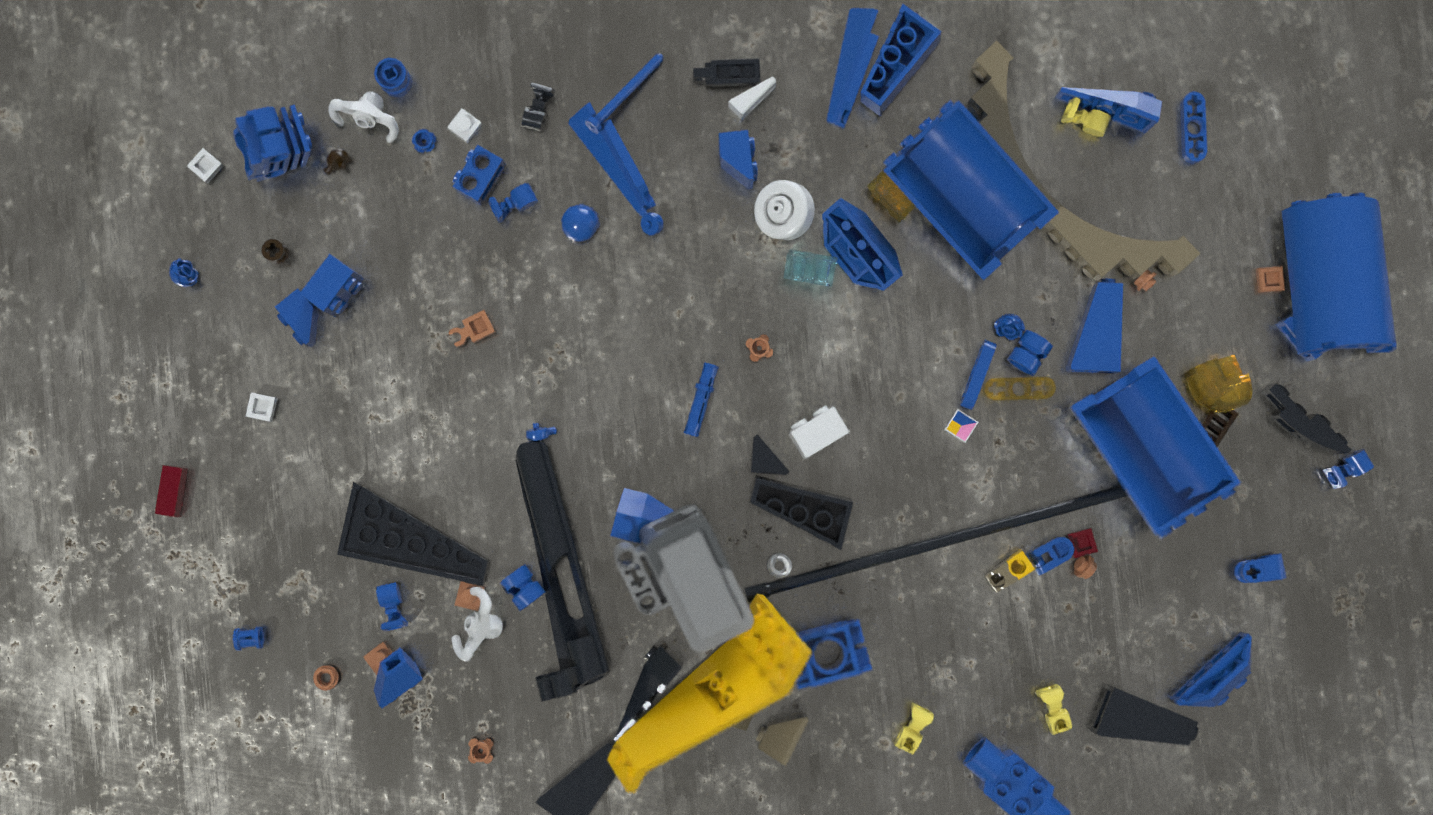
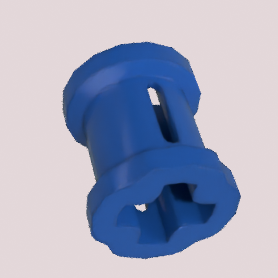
M258 626L252 630L234 629L233 644L235 650L240 651L242 648L247 647L262 649L264 645L262 627Z

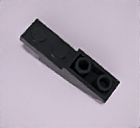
M1277 383L1270 384L1261 391L1278 409L1271 417L1290 434L1315 448L1327 452L1347 454L1351 451L1347 445V439L1330 427L1331 423L1325 416L1318 413L1306 416L1307 411L1299 403L1293 402L1289 397V391L1284 386Z

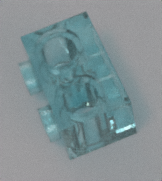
M790 249L787 253L783 278L832 287L838 257Z

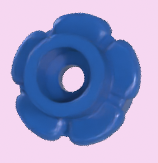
M427 129L417 131L412 137V143L415 145L414 148L420 153L424 151L430 152L435 147L436 137Z

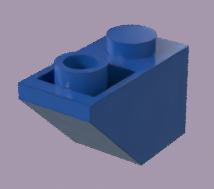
M297 288L275 306L279 312L277 317L286 327L290 325L294 330L292 336L300 345L305 344L313 347L316 342L319 310L313 303L299 293L302 290Z
M401 647L379 664L374 693L381 708L395 701L396 698L423 680L418 665Z

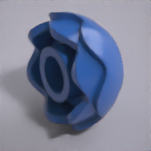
M180 258L171 263L169 275L176 285L191 287L198 281L199 273L193 268L189 260H182Z
M1011 313L1000 316L994 324L997 335L1004 336L1009 340L1021 338L1025 331L1022 319L1018 315Z

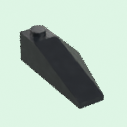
M662 644L658 648L653 645L644 656L647 661L634 688L614 738L615 741L634 725L641 716L640 714L653 703L659 692L662 693L683 668L684 663Z

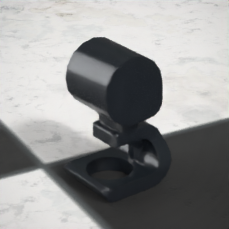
M531 82L530 87L534 91L535 99L532 101V106H526L524 110L522 127L542 132L547 118V111L544 108L548 101L554 97L555 89Z

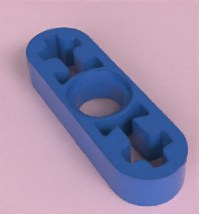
M1190 92L1180 103L1182 157L1186 162L1196 164L1207 155L1206 103L1202 94ZM1193 99L1194 103H1198V106L1194 108V116L1187 117V115L1192 114V105L1187 103ZM1189 122H1196L1199 125L1200 131L1198 134H1192L1188 131L1187 126ZM1200 138V140L1195 142V150L1200 151V153L1194 157V154L1189 153V150L1194 146L1193 140Z
M984 339L963 392L960 406L970 410L973 409L993 358L996 343Z

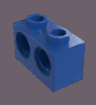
M477 145L475 150L471 149L465 158L467 163L462 171L458 170L455 174L452 187L456 192L482 205L506 164L502 158ZM482 159L489 160V165L485 169L478 168V163ZM471 179L476 180L477 185L474 189H465L467 181Z

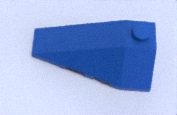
M1061 87L1055 98L1067 103L1070 99L1077 97L1080 99L1079 108L1089 112L1091 110L1103 111L1111 116L1110 120L1142 133H1146L1158 123L1162 101L1156 99V96L1149 92L1140 93Z
M624 488L610 536L641 544L639 539L641 528L674 510L649 494Z

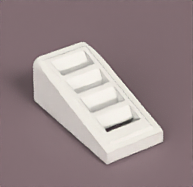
M772 76L732 98L728 102V107L741 120L744 119L776 88V79Z

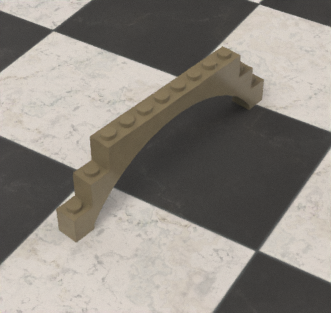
M998 41L994 42L972 65L974 74L981 81L985 80L987 83L970 98L967 104L970 106L969 110L975 117L983 119L980 122L982 127L1059 211L1045 225L1049 231L1050 238L1058 244L1061 243L1067 249L1065 251L1067 256L1073 261L1077 260L1083 266L1082 270L1085 275L1090 279L1094 278L1096 281L1105 276L1118 262L1121 264L1120 268L1123 273L1128 277L1132 276L1134 279L1141 276L1156 261L1159 263L1158 266L1161 271L1166 275L1170 274L1173 277L1179 274L1200 254L1184 236L1170 241L1139 240L1100 229L1067 210L1046 191L1034 176L1015 140L1009 117L1007 75L1008 66L1013 57Z

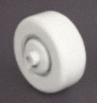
M777 180L766 185L758 194L754 206V216L760 230L767 236L779 240H793L803 235L811 226L815 213L814 201L809 191L802 185L788 180Z

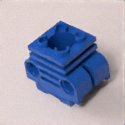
M295 105L289 107L288 114L285 107L280 108L278 116L275 107H263L246 111V116L235 118L236 129L233 130V137L236 146L243 154L245 161L244 169L248 180L256 179L258 182L286 173L289 164L291 170L296 169L298 161L301 168L306 167L310 157V150L313 149L310 136H305L302 127L305 125L304 118L301 112L297 113Z
M858 619L842 620L796 632L812 652L796 680L798 690L853 677L872 670L866 647H853V645L865 642ZM825 640L836 641L840 646L838 659L830 665H821L814 660L815 648Z

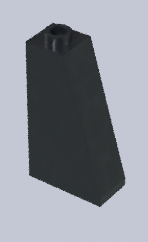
M1108 685L1090 731L1103 737L1189 746L1191 741H1194L1197 737L1198 722Z
M609 739L544 791L535 803L551 815H589L616 776L607 759L617 741L613 742Z

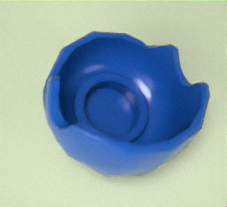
M585 204L569 207L561 219L564 234L569 239L577 242L587 241L592 238L600 227L598 213L593 207Z

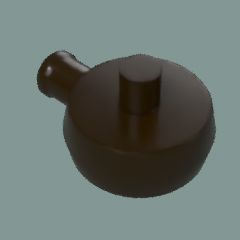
M344 149L331 150L326 158L328 166L324 168V172L330 175L333 170L345 169L350 161L349 154Z

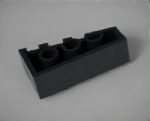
M756 475L750 503L842 550L853 506L851 498Z

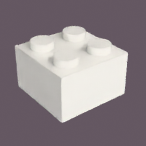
M824 406L812 414L814 417L812 420L807 422L804 418L792 425L793 431L789 433V436L803 459L849 433L834 406L830 409Z

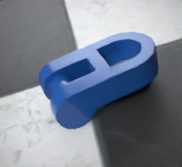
M1056 537L1026 554L1029 560H1033L1036 565L1035 570L1038 576L1068 561L1074 553V546L1069 539ZM1048 552L1051 560L1045 563L1041 555Z

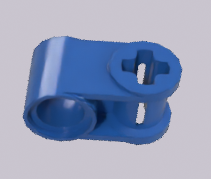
M1282 553L1260 556L1256 559L1237 563L1234 568L1235 578L1242 583H1258L1287 578ZM1251 569L1252 573L1247 575L1246 571Z

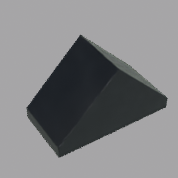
M758 434L754 436L750 473L787 475L790 471Z

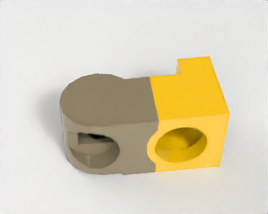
M1020 548L984 576L995 593L1007 586L1014 584L1035 570V568Z

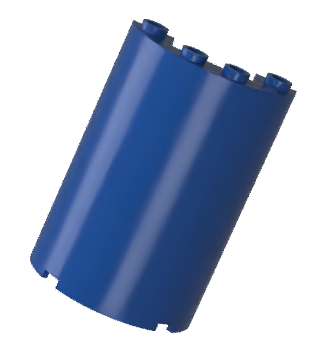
M949 100L939 109L940 114L932 120L930 117L926 118L918 126L920 131L915 136L909 134L900 143L902 148L896 154L893 152L883 161L885 165L883 171L973 270L985 280L1002 264L1000 262L1001 258L1036 227L1039 229L1044 227L1059 211L959 100L954 103Z
M1332 193L1326 195L1324 199L1292 202L1291 207L1282 210L1297 355L1322 354L1332 349L1366 348L1367 353H1390L1396 350L1397 344L1379 201L1374 198L1365 197V193H1355L1350 196H1342V193Z
M1155 356L1135 367L1120 380L1095 395L1087 396L1070 407L1155 536L1158 535L1160 539L1187 522L1186 516L1192 513L1196 517L1206 511L1207 507L1205 505L1219 496L1224 500L1236 493L1234 487L1241 483Z

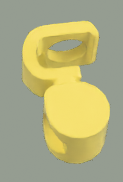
M1077 97L1070 99L1061 122L1064 124L1081 123L1083 124L1082 131L1093 136L1103 137L1111 116L1100 110L1088 112L1083 109L1079 111L1077 109L1080 99Z
M1058 684L1036 690L1037 696L1046 703L1049 712L1045 714V719L1051 734L1055 735L1071 730L1072 723L1066 708H1061L1064 696L1062 688Z
M911 703L912 720H910L908 726H902L895 739L894 746L913 755L923 738L919 732L925 726L932 723L934 714L917 704Z

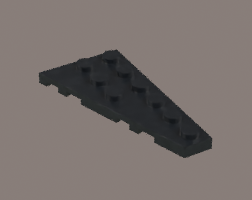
M353 482L337 555L484 585L489 563L487 559L360 484Z

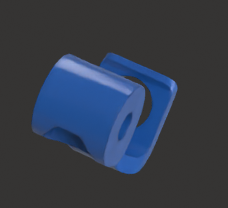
M529 183L514 188L510 192V197L504 198V202H497L495 197L488 199V204L498 223L503 222L513 209L516 208L519 212H522L538 202Z
M1360 449L1342 459L1344 464L1326 467L1322 470L1332 488L1338 489L1347 485L1345 477L1360 476L1373 469L1374 465L1365 449Z
M393 582L377 586L378 603L380 607L385 608V615L388 616V621L381 624V630L386 632L407 627L408 621L402 616L400 609H398V605L403 603L399 584Z

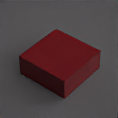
M1091 528L1066 534V538L1074 546L1072 558L1098 552Z

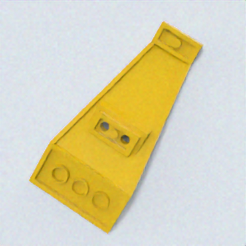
M756 594L749 606L754 619L753 625L749 630L726 641L617 740L607 761L627 792L636 793L646 772L790 693L812 652L764 595Z

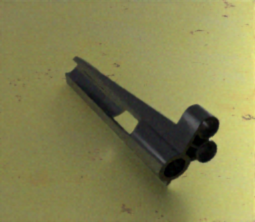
M537 440L520 444L516 452L515 461L524 502L531 523L543 587L546 591L545 597L560 667L558 671L536 677L535 681L540 700L543 702L574 694L577 690L603 679L609 674V667L547 445ZM566 556L568 557L583 611V617L580 619H573L567 614L555 571L556 564Z

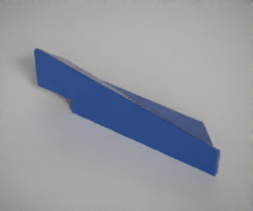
M851 8L849 10L827 115L828 123L841 128L846 126L879 38L878 35L871 33L879 11L877 9Z
M591 103L586 104L569 119V125L636 212L642 207L646 211L653 208L656 204L648 191V187L611 119L601 124L602 129L597 134L592 132L586 126L585 121L590 116L595 117L597 114Z

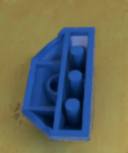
M840 198L822 214V220L824 221V246L854 284L884 291L903 276L896 250L864 211Z
M1244 632L1237 634L1173 694L1169 700L1180 706L1215 707L1216 705L1224 704L1229 698L1228 694L1234 688L1242 687L1247 682L1246 677L1251 673L1252 637Z

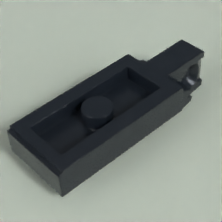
M758 58L711 60V62L705 63V68H693L692 72L693 82L706 81V86L712 87L758 85L761 83L760 61Z

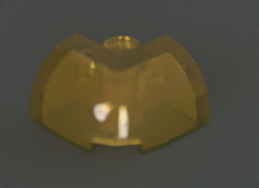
M1235 355L1209 360L1183 374L1196 402L1216 411V413L1227 412L1245 406L1252 398L1253 391L1249 374L1243 375Z

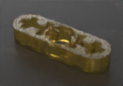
M1049 377L992 378L983 385V395L990 401L1045 400L1052 397L1056 391V385ZM1029 381L1033 382L1032 387L1040 386L1044 382L1045 386H1049L1050 389L1045 392V395L1040 390L1032 391L1033 396H1030L1031 385ZM1005 382H1008L1007 393L1009 397L1005 396L1006 391H1000L996 396H993V392L988 391V388L992 387L993 383H996V387H1006ZM1021 382L1025 385L1026 391L1022 396H1017L1013 393L1012 387L1014 383Z

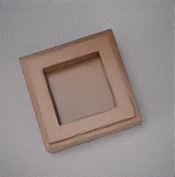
M1283 266L1256 269L1258 293L1285 291Z

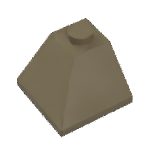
M801 711L768 722L766 728L762 726L755 739L759 741L757 744L758 749L786 766L809 720L806 713Z

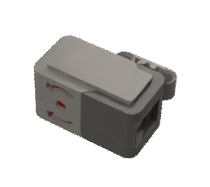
M689 504L643 526L639 531V539L642 545L635 548L629 542H621L614 548L613 555L616 564L640 612L650 615L671 605L691 648L696 652L707 651L752 627L753 615L710 524L696 505ZM624 551L632 552V557L629 560L623 561L619 559L620 554ZM641 559L646 561L649 567V570L652 574L650 578L644 568ZM635 568L640 581L636 582L633 579L630 569ZM645 596L654 597L650 604L645 605L641 603L642 598Z

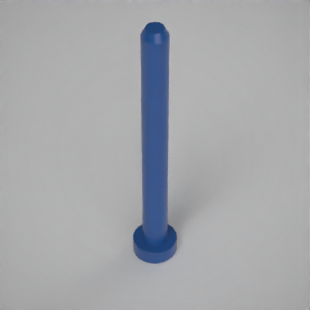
M660 53L656 54L595 117L590 116L585 121L586 126L597 134L602 129L601 124L662 63L663 55Z

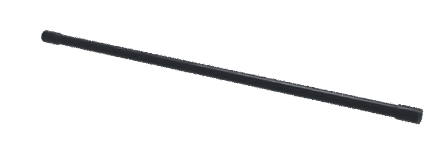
M1120 485L744 589L748 602H752L756 594L764 595L767 598L776 593L1113 501L1128 495Z

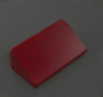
M162 466L154 514L180 517L188 472L187 468Z

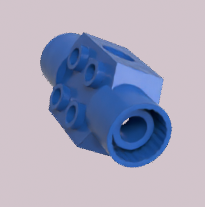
M984 737L966 755L963 765L980 779L978 787L1009 815L1071 814L1070 810L1053 796L1054 786L1011 749L1002 752Z

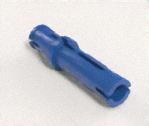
M704 362L701 377L695 385L697 389L683 433L699 437L711 393L715 389L713 385L719 366Z

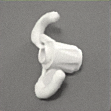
M366 92L359 101L332 99L328 106L331 120L337 127L344 125V121L338 111L353 115L355 123L362 128L374 127L376 123L387 126L390 130L386 136L388 143L394 142L398 137L399 129L397 122L393 116L382 112L384 108L383 99L374 92Z
M472 587L470 589V594L479 597L481 603L479 612H472L465 619L464 628L469 635L465 648L462 646L460 636L454 635L451 638L455 654L465 662L472 659L475 650L485 638H497L502 632V620L497 615L489 614L492 603L487 592L481 587Z

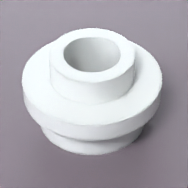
M777 553L769 558L767 569L772 576L783 578L790 573L792 563L787 555ZM777 561H782L784 563V568L782 570H777L775 568V563Z

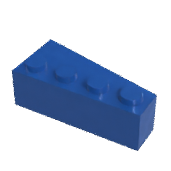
M902 4L899 14L890 29V33L861 90V103L879 116L941 41V31L904 4Z

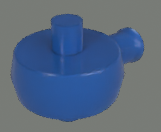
M644 207L637 211L642 217L641 228L646 234L657 235L662 231L663 220L659 214L655 212L647 213Z
M533 423V429L526 431V438L528 441L539 440L542 442V439L548 438L549 435H555L557 431L554 426L539 428V423Z

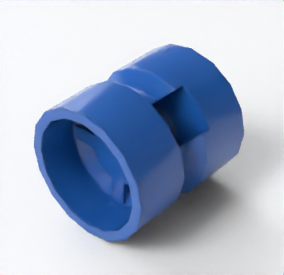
M385 58L375 67V80L387 95L395 98L403 97L412 88V77L398 59Z
M1025 330L1018 341L1020 347H1015L1007 360L1020 371L1030 376H1035L1042 365L1040 359H1045L1053 346L1042 336L1030 330Z
M526 564L499 583L507 594L513 595L512 602L519 611L526 608L546 592L538 581L532 580L533 574Z

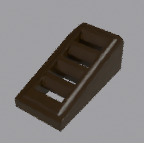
M1219 399L1201 421L1204 429L1208 428L1216 434L1213 436L1205 430L1216 447L1219 446L1239 414ZM1216 412H1220L1228 419L1224 420L1219 415H1217ZM1211 420H1214L1216 423H1218V424L1221 425L1222 427H1221V428L1218 427V426L1215 425L1213 422H1211Z

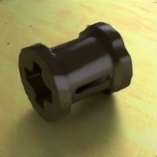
M269 239L262 245V255L274 264L280 265L289 259L290 251L280 241ZM277 248L280 249L279 252L275 253V256L272 255V251H276Z

